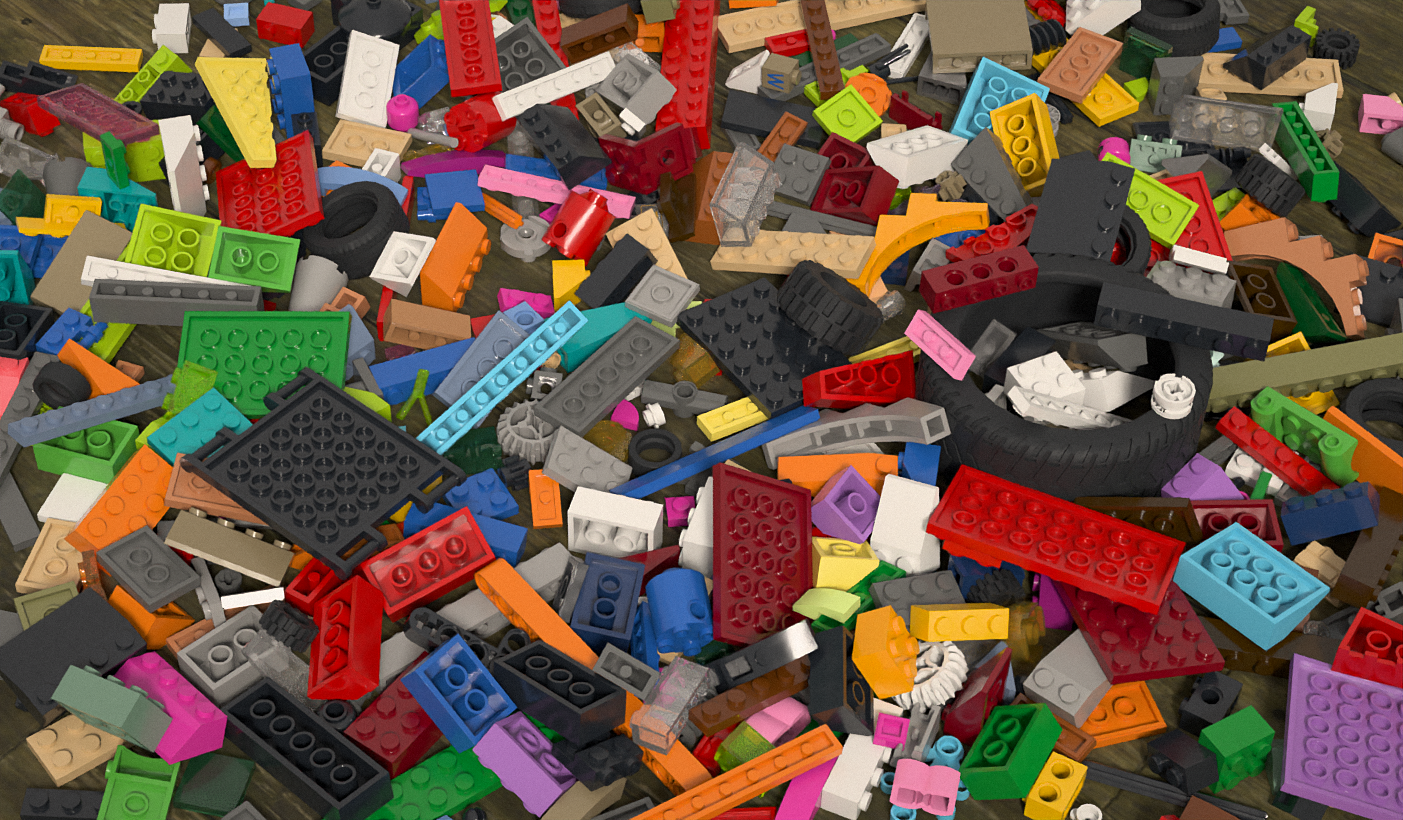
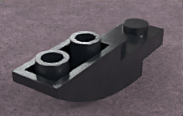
M807 618L761 638L748 646L704 664L698 669L703 679L711 683L717 690V693H720L796 660L820 648L821 645Z

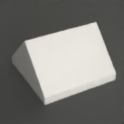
M393 231L369 277L407 297L436 240L432 237Z

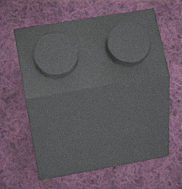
M1203 56L1154 58L1147 93L1153 115L1178 114L1195 99L1196 88L1199 84L1204 61Z

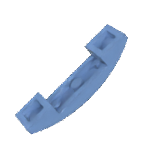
M340 166L317 168L321 196H326L329 189L335 190L344 185L361 181L376 182L388 187L395 195L401 207L408 195V189L370 171Z

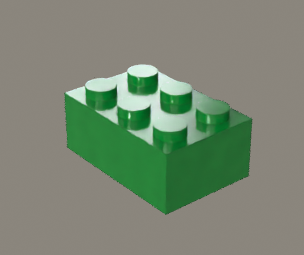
M1046 703L994 707L958 770L961 773L960 779L974 800L1026 798L1063 731Z

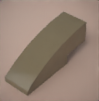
M623 777L614 781L609 786H603L592 792L580 781H577L548 810L541 820H590L601 815L603 810L621 799L627 779Z

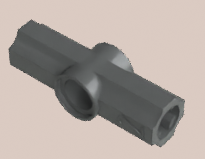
M645 380L641 403L650 405L658 403L660 407L672 409L676 416L688 418L694 414L701 415L727 405L728 396L697 390L696 385L690 381H680L672 385Z

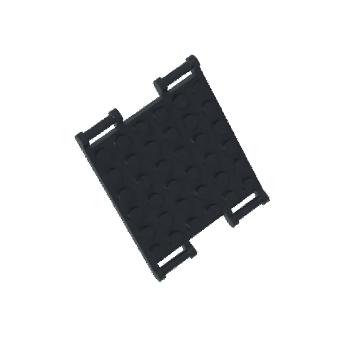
M308 367L300 370L296 378L277 392H270L263 398V402L271 412L239 436L230 429L223 427L216 432V436L194 453H187L179 460L181 467L186 472H193L328 566L341 580H346L352 575L353 569L375 551L380 552L388 545L385 536L377 531L376 528L409 501L414 503L421 513L426 514L433 509L434 503L455 486L459 487L467 481V476L461 468ZM305 385V387H303L301 390H299L297 393H295V394H294L293 396H291L289 399L285 400L286 398H288L290 395H292L294 392H296L298 389H300L302 386ZM221 446H224V447H222L220 450H218L216 453H214L212 456H210L208 459H206L204 462H202V460H204L205 458H207L209 455H211L213 452H215V451H216L217 449H219ZM444 474L448 477L427 495L422 492L441 475ZM363 538L368 541L345 561L340 558Z

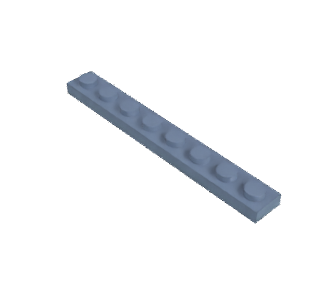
M171 374L168 377L154 381H147L134 387L123 388L120 391L100 395L83 402H76L56 410H49L43 414L22 418L19 421L8 424V434L20 445L27 447L172 403L176 374Z

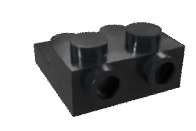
M608 731L581 746H577L568 739H564L553 744L551 754L592 792L638 772L642 765L641 761L644 751L624 733L614 737Z

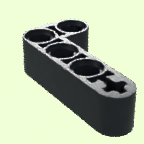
M427 608L415 609L403 626L406 638L430 653L442 644L440 640L441 635L451 638L459 634L470 649L478 654L479 660L492 676H494V661L514 652L509 648L508 641H515L519 649L531 644L530 637L524 630L512 629L507 632L495 648ZM418 621L423 623L422 629L416 627ZM434 628V629L437 630V631H436L435 634L431 637V636H430V633L433 631L432 629Z

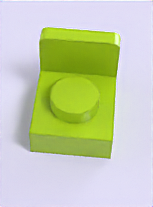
M1307 6L1296 18L1294 26L1312 36L1309 46L1312 47L1315 44L1319 27L1315 25L1316 19H1314L1316 9Z

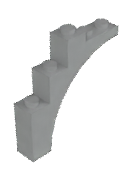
M907 397L885 408L865 403L845 413L824 409L819 412V420L763 444L762 448L768 468L774 470L777 469L778 457L812 455L838 448L875 442L902 441L928 445L950 435L951 432L944 407Z

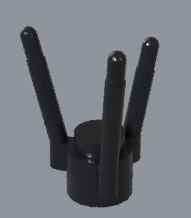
M907 43L866 67L868 73L879 76L887 85L918 81L919 77L910 76L887 79V76L891 75L888 65L911 53L910 49L905 50L909 46Z

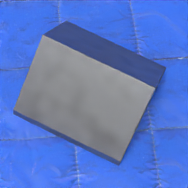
M1209 154L1162 160V165L1173 177L1202 171L1211 197L1232 175L1230 168Z

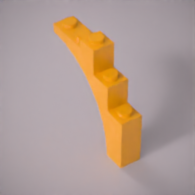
M911 193L906 216L880 215L875 235L876 246L858 279H845L870 297L875 283L885 269L909 249L944 234L965 230H985L988 228L990 222L988 203L938 202L937 194Z

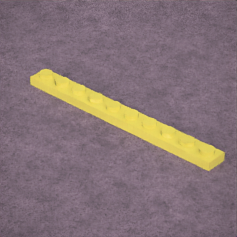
M906 336L848 358V360L855 364L861 361L873 360L913 350L914 363L919 362L921 348ZM746 397L697 416V425L712 442L769 419Z

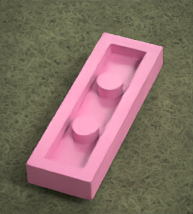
M918 309L904 333L954 379L962 381L976 357L926 311Z

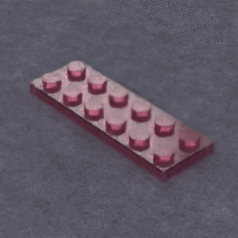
M83 83L37 96L40 108L100 142V135L108 131L117 140L120 139L125 148L127 144L145 142L150 140V137L160 134L157 123Z

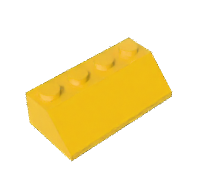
M1033 93L990 111L994 134L1000 137L1006 153L1009 154L1012 160L1011 163L1015 171L1022 179V184L1031 198L1041 197L1051 160L1059 159L1048 107L1036 93Z

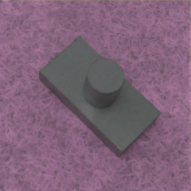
M363 357L352 360L355 382L345 385V387L372 392L384 400L383 393L379 389Z

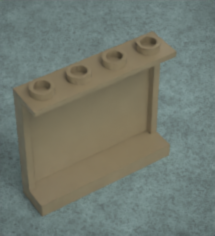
M926 0L925 20H928L933 74L974 72L982 57L1010 70L1031 69L1033 49L1024 0Z

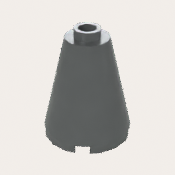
M65 157V161L57 162V159L51 160L43 169V179L47 194L79 196L77 187L86 168L93 166L82 159Z

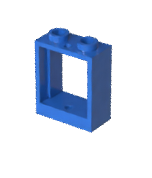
M430 34L396 66L393 81L394 97L400 94L411 96L418 102L420 109L450 82L443 40H438Z

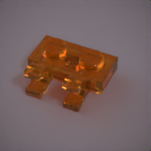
M94 550L82 552L83 562L78 563L83 588L86 590L91 587L108 602L103 590Z

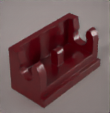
M902 90L901 99L896 93L891 96L889 117L899 124L906 125L908 130L927 125L942 130V114L936 111L935 119L933 116L926 114L908 102L909 93L905 90Z

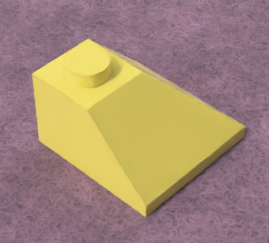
M812 537L814 588H828L847 592L852 586L879 566V559L867 540L862 544H857L839 538Z

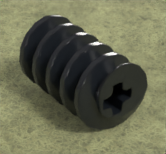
M1049 19L1046 22L1043 21L1029 27L1033 49L1032 57L1033 55H1040L1041 52L1046 53L1049 50L1057 49V47H1064L1066 44V33L1060 22L1056 19Z

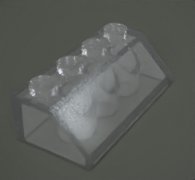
M1183 94L1175 101L1170 116L1171 139L1232 148L1245 146L1253 151H1260L1259 148L1264 143L1271 148L1283 114V108Z
M745 142L738 143L709 204L721 247L752 246L755 237L759 235L763 220L766 219L767 210L770 204L773 203L775 192L781 184L780 174L776 172L774 162Z

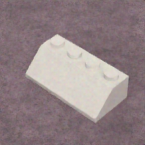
M927 125L868 142L866 148L876 166L880 165L899 180L897 188L906 189L910 185L922 184L926 180L936 179L944 171H956L951 163L967 147L968 139Z

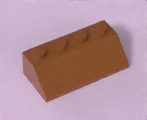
M713 151L695 164H692L694 172L690 174L695 173L696 175L695 236L685 241L720 245L725 237L735 193L739 154Z

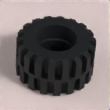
M1254 153L1235 177L1237 184L1272 212L1282 217H1287L1306 193L1302 185L1260 154Z

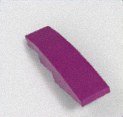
M481 149L475 153L454 150L401 163L400 168L407 176L425 178V174L476 169L477 174H480L484 165L504 167L506 154L498 150Z

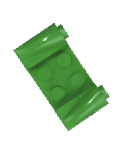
M1268 386L1252 399L1251 419L1280 442H1285L1291 449L1305 454L1314 463L1321 464V473L1340 488L1352 483L1359 477V472L1351 468L1352 456L1358 445L1356 438Z
M118 745L114 761L109 760L107 764L105 779H108L97 820H166L177 786L181 761L169 765L162 758L144 757L130 751L125 746Z

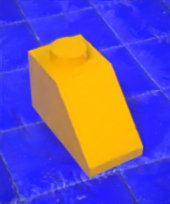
M584 260L552 261L555 313L569 300L574 306L580 302L574 293L578 290L580 284L590 276V270H585Z

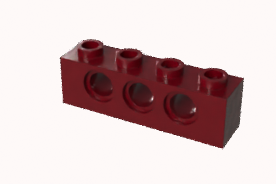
M1022 245L923 270L921 272L919 292L934 314L1035 288L1039 267L1026 247Z

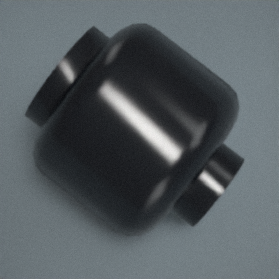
M343 700L325 702L316 712L317 716L343 736V732L357 719L354 707Z

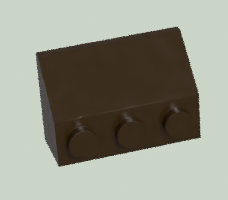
M1226 260L1229 263L1228 275L1230 279L1236 280L1235 290L1245 312L1274 318L1269 344L1287 338L1298 322L1273 268Z

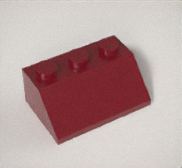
M1273 499L1190 500L1203 534L1202 542L1237 522L1278 552H1282L1284 544ZM1185 545L1186 552L1197 545Z

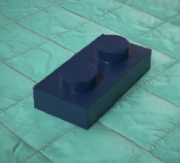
M910 249L895 259L881 274L880 277L884 284L906 286Z

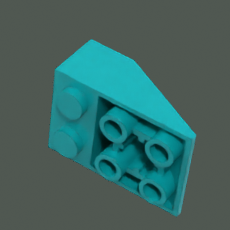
M87 167L77 187L79 196L101 198L100 217L112 223H124L126 230L133 232L140 204L158 207L157 197L154 192L128 179L130 186L120 190L108 177L106 169Z

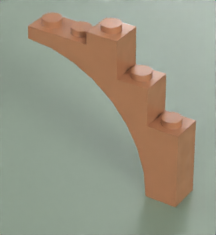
M1285 217L1224 232L1232 260L1236 262L1254 259L1274 260L1296 266L1309 273L1320 282L1332 297L1342 317L1346 336L1354 341L1365 339L1364 330H1367V323L1364 315H1361L1360 304L1363 303L1360 289H1357L1359 286L1367 285L1366 276H1369V268L1365 260L1356 254L1330 259L1334 255L1332 245L1320 235L1296 241L1299 237L1297 227Z

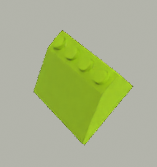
M140 204L125 263L208 278L218 226H221V220Z

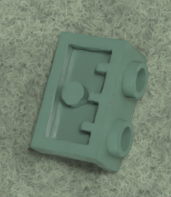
M1137 134V139L1131 138L1130 165L1140 171L1160 172L1166 169L1162 165L1163 159L1181 157L1182 146L1177 145L1178 140L1162 138V143L1153 142L1152 136Z

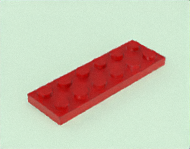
M439 0L451 96L458 97L502 91L489 0Z

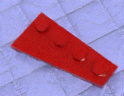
M1030 204L1006 217L1005 222L1001 225L995 226L993 224L986 228L985 233L977 238L971 236L964 240V245L958 248L951 247L947 249L946 258L955 263L1022 245L1026 247L1038 206Z

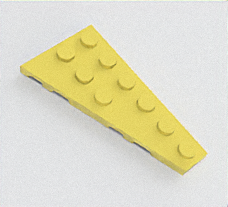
M197 57L195 67L249 167L274 168L277 159L275 140L272 139L273 123L270 120L272 111L270 92L267 88L268 73L265 72L266 58Z

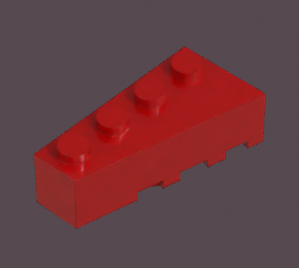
M913 350L822 370L803 378L804 406L854 409L868 403L885 408L907 397L915 399L916 382Z
M1361 607L1338 647L1331 671L1403 689V625Z

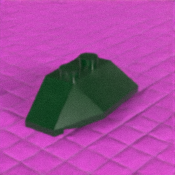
M1281 262L1278 265L1276 277L1298 322L1290 334L1294 335L1302 332L1305 340L1311 343L1344 342L1347 339L1346 334L1314 288L1307 282L1301 270Z

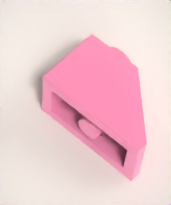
M1363 94L1358 111L1359 132L1386 135L1403 127V107L1387 96Z

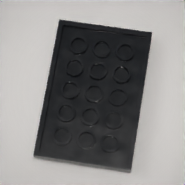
M764 277L681 312L677 316L676 324L757 408L771 420L804 405L803 378L822 370L851 365L852 363L840 351H836L832 347L823 344L819 339L811 336L805 329L798 326L781 309L780 304L777 302L778 290Z

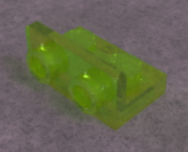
M185 360L181 368L176 367L170 383L175 384L172 394L166 393L161 406L165 410L163 418L169 420L170 417H175L211 390L218 372Z

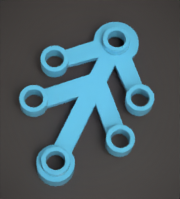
M943 736L934 743L925 762L933 761L930 766H946L958 771L960 768L959 762L963 759L964 755L963 746L957 738ZM887 772L881 778L880 788L886 794H891L893 785H888L885 782L894 781L895 773ZM960 779L958 788H963L966 791H957L956 800L963 801L969 797L970 792ZM893 805L890 820H900L898 818L915 820L917 809H907ZM954 807L953 815H936V818L938 820H954L956 807Z

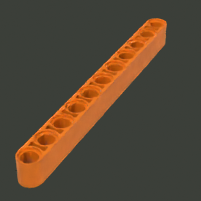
M498 558L474 574L475 582L482 593L516 629L524 630L529 635L531 643L541 639L589 669H593L599 657L506 560ZM627 691L625 723L612 730L617 735L624 733L644 751L642 761L675 796H678L713 779L707 769L634 694Z

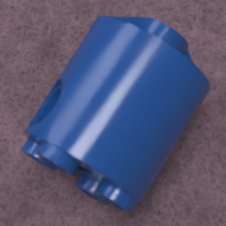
M667 569L662 574L651 579L645 587L657 649L659 653L683 652L685 656H695L701 653V647L713 640V614L705 577L699 571L692 569Z

